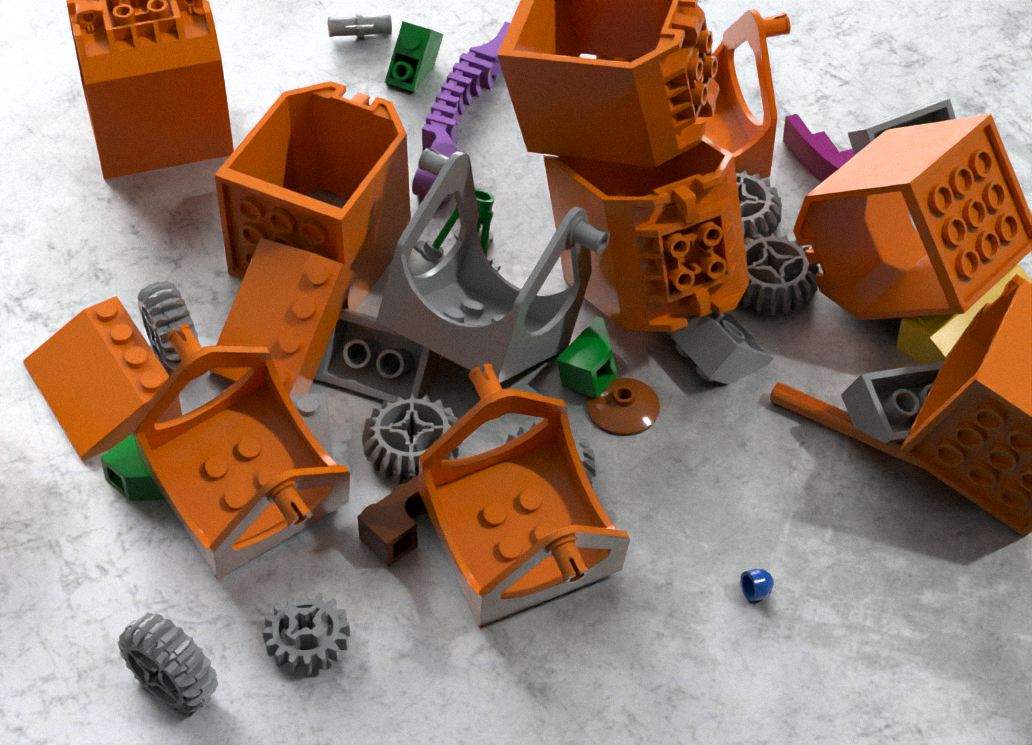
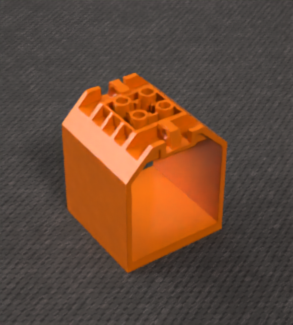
M66 0L83 92L104 180L230 156L234 152L223 64L209 1Z
M520 0L497 56L527 152L657 167L699 145L703 138L705 127L704 125L693 123L696 122L697 117L713 116L716 108L715 101L720 89L718 83L713 79L718 68L717 57L713 56L711 49L713 34L712 31H708L705 13L697 4L698 0ZM580 54L620 57L636 60L629 63L620 61L581 58Z
M329 81L284 91L214 176L229 275L244 279L261 237L334 260L357 273L342 308L356 311L393 260L398 240L411 221L407 133L393 102L376 97L370 104V96L360 92L350 100L342 97L346 93V86ZM325 189L338 194V197L348 201L341 209L303 194Z
M991 114L885 130L805 196L793 229L799 246H812V248L805 251L809 264H820L823 273H817L815 276L819 291L858 320L963 314L1032 251V214ZM909 214H911V217L914 221L917 230L914 229Z
M703 135L699 145L657 167L549 154L543 155L556 231L566 214L573 207L579 206L586 210L588 224L610 233L609 243L603 253L596 254L590 250L592 272L584 297L621 329L673 332L687 327L688 321L686 318L692 315L697 317L706 316L712 313L711 308L722 314L737 307L749 285L734 154ZM569 249L563 251L560 258L564 281L573 286L574 276Z
M1016 274L1006 284L1002 294L991 305L986 303L978 311L947 354L899 452L1024 537L1032 532V284Z

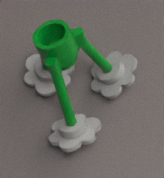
M475 189L479 213L476 225L478 238L487 259L498 272L501 266L494 264L493 259L487 256V249L493 240V235L489 231L494 214L491 210L494 197L484 190ZM457 205L434 242L420 240L413 247L425 260L433 262L435 265H438L445 257L441 244L459 218ZM457 229L454 233L456 240L458 239L460 229Z

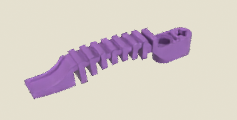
M504 22L493 40L481 46L471 47L467 54L462 53L459 57V63L456 62L453 66V73L450 72L448 74L447 82H444L441 86V92L436 96V103L432 104L431 113H428L426 117V124L422 128L423 151L426 148H432L434 151L449 158L453 153L460 151L455 146L457 144L455 135L458 132L456 125L461 120L459 114L463 115L465 112L464 104L470 106L473 102L471 95L480 97L482 94L481 87L489 90L493 88L492 78L496 79L502 71L497 54L510 26L509 22ZM418 167L412 184L413 194L425 197L437 176ZM452 194L446 195L442 202L446 203Z

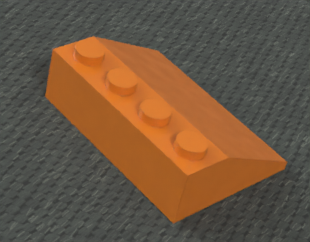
M260 237L216 346L266 347L271 354L275 368L288 395L308 394L357 273L334 260ZM250 367L214 368L209 371L236 382Z
M117 296L83 309L23 360L26 370L81 461L112 449L133 433L132 422L169 377ZM179 395L155 423L165 422L182 416Z

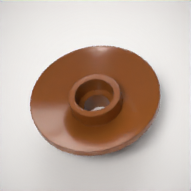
M622 377L616 378L598 398L589 396L587 411L591 421L601 430L618 436H632L640 434L654 425L660 413V402L655 391L647 384L636 379Z

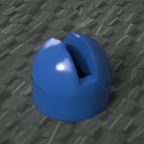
M751 569L741 574L740 584L746 599L754 602L770 595L774 586V580L771 574L764 569Z

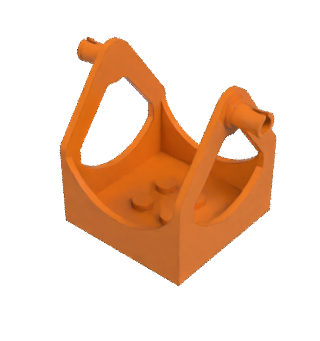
M747 10L724 31L722 42L712 53L718 60L717 73L713 79L718 83L720 89L715 101V111L712 117H697L696 122L693 123L704 125L705 137L734 154L736 173H743L745 170L750 176L759 173L760 179L770 177L777 127V109L766 38L788 35L790 33L791 25L786 13L762 18L757 10ZM745 41H748L755 55L764 111L763 124L749 110L736 75L734 52ZM596 55V59L629 63L636 60Z
M182 324L178 326L181 331L180 334L174 328L166 336V339L171 343L182 361L132 422L131 427L138 457L216 579L219 580L348 503L350 472L345 465L339 466L314 437L288 395L275 368L271 354L266 347L211 345L201 347L189 325ZM250 367L234 384L204 405L177 418L155 423L193 379L202 376L214 368Z
M483 364L485 371L483 373L479 366L469 373V378L473 382L481 400L421 454L419 458L418 492L479 628L621 571L630 543L627 531L618 530L601 506L589 482L573 439L568 419V409L564 400L516 389L503 390L492 364ZM508 413L544 418L532 429L499 447L466 458L442 460L477 428L489 420L499 418Z

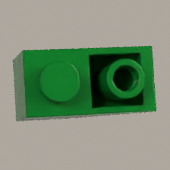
M402 21L384 83L415 92L435 65L444 34Z
M599 316L556 359L562 386L594 398H598L618 377L604 318Z
M133 433L100 457L105 480L129 501L166 500L138 457Z

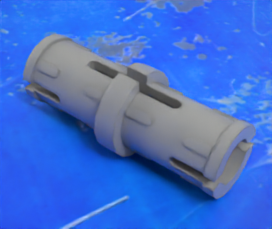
M356 13L355 17H328L329 37L356 35L357 38H364V35L392 34L390 14L363 16L362 13Z

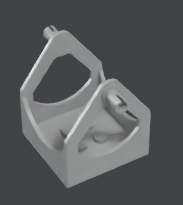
M426 148L419 158L418 167L421 170L436 175L437 178L398 240L376 322L470 371L479 366L483 373L485 372L483 364H492L497 379L501 383L564 351L569 346L592 272L590 250L596 254L603 253L609 243L610 233L588 224L586 210L579 206L573 207L564 217L523 288L520 289L504 279L494 269L481 247L476 227L479 213L469 155L462 151H457L449 158L434 151L432 148ZM455 193L461 223L456 243L444 259L433 269L421 275H413L408 267L411 250L444 197ZM570 249L574 276L573 286L558 293L537 294L563 251Z

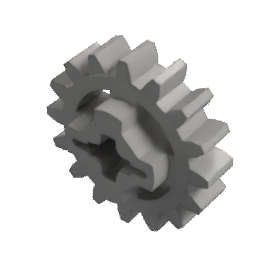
M302 592L301 600L297 601L291 595L286 596V606L275 603L273 605L274 615L265 616L266 628L262 629L267 654L268 656L275 655L278 667L288 662L291 673H295L299 666H304L306 674H311L312 666L318 665L323 671L327 670L326 660L331 659L338 662L340 661L339 650L348 649L350 625L347 622L345 609L338 610L337 600L335 599L324 603L323 593H318L314 599H309L307 592ZM329 625L333 628L331 636L327 635ZM283 629L286 630V631L284 632V633H285V639H284V640H282L281 637H280L281 632H282Z

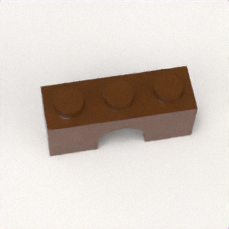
M446 456V457L443 458L442 460H450V459ZM419 475L405 484L398 485L391 494L376 504H370L357 516L359 539L388 567L418 547L417 523L412 519L418 515L428 514L418 492Z

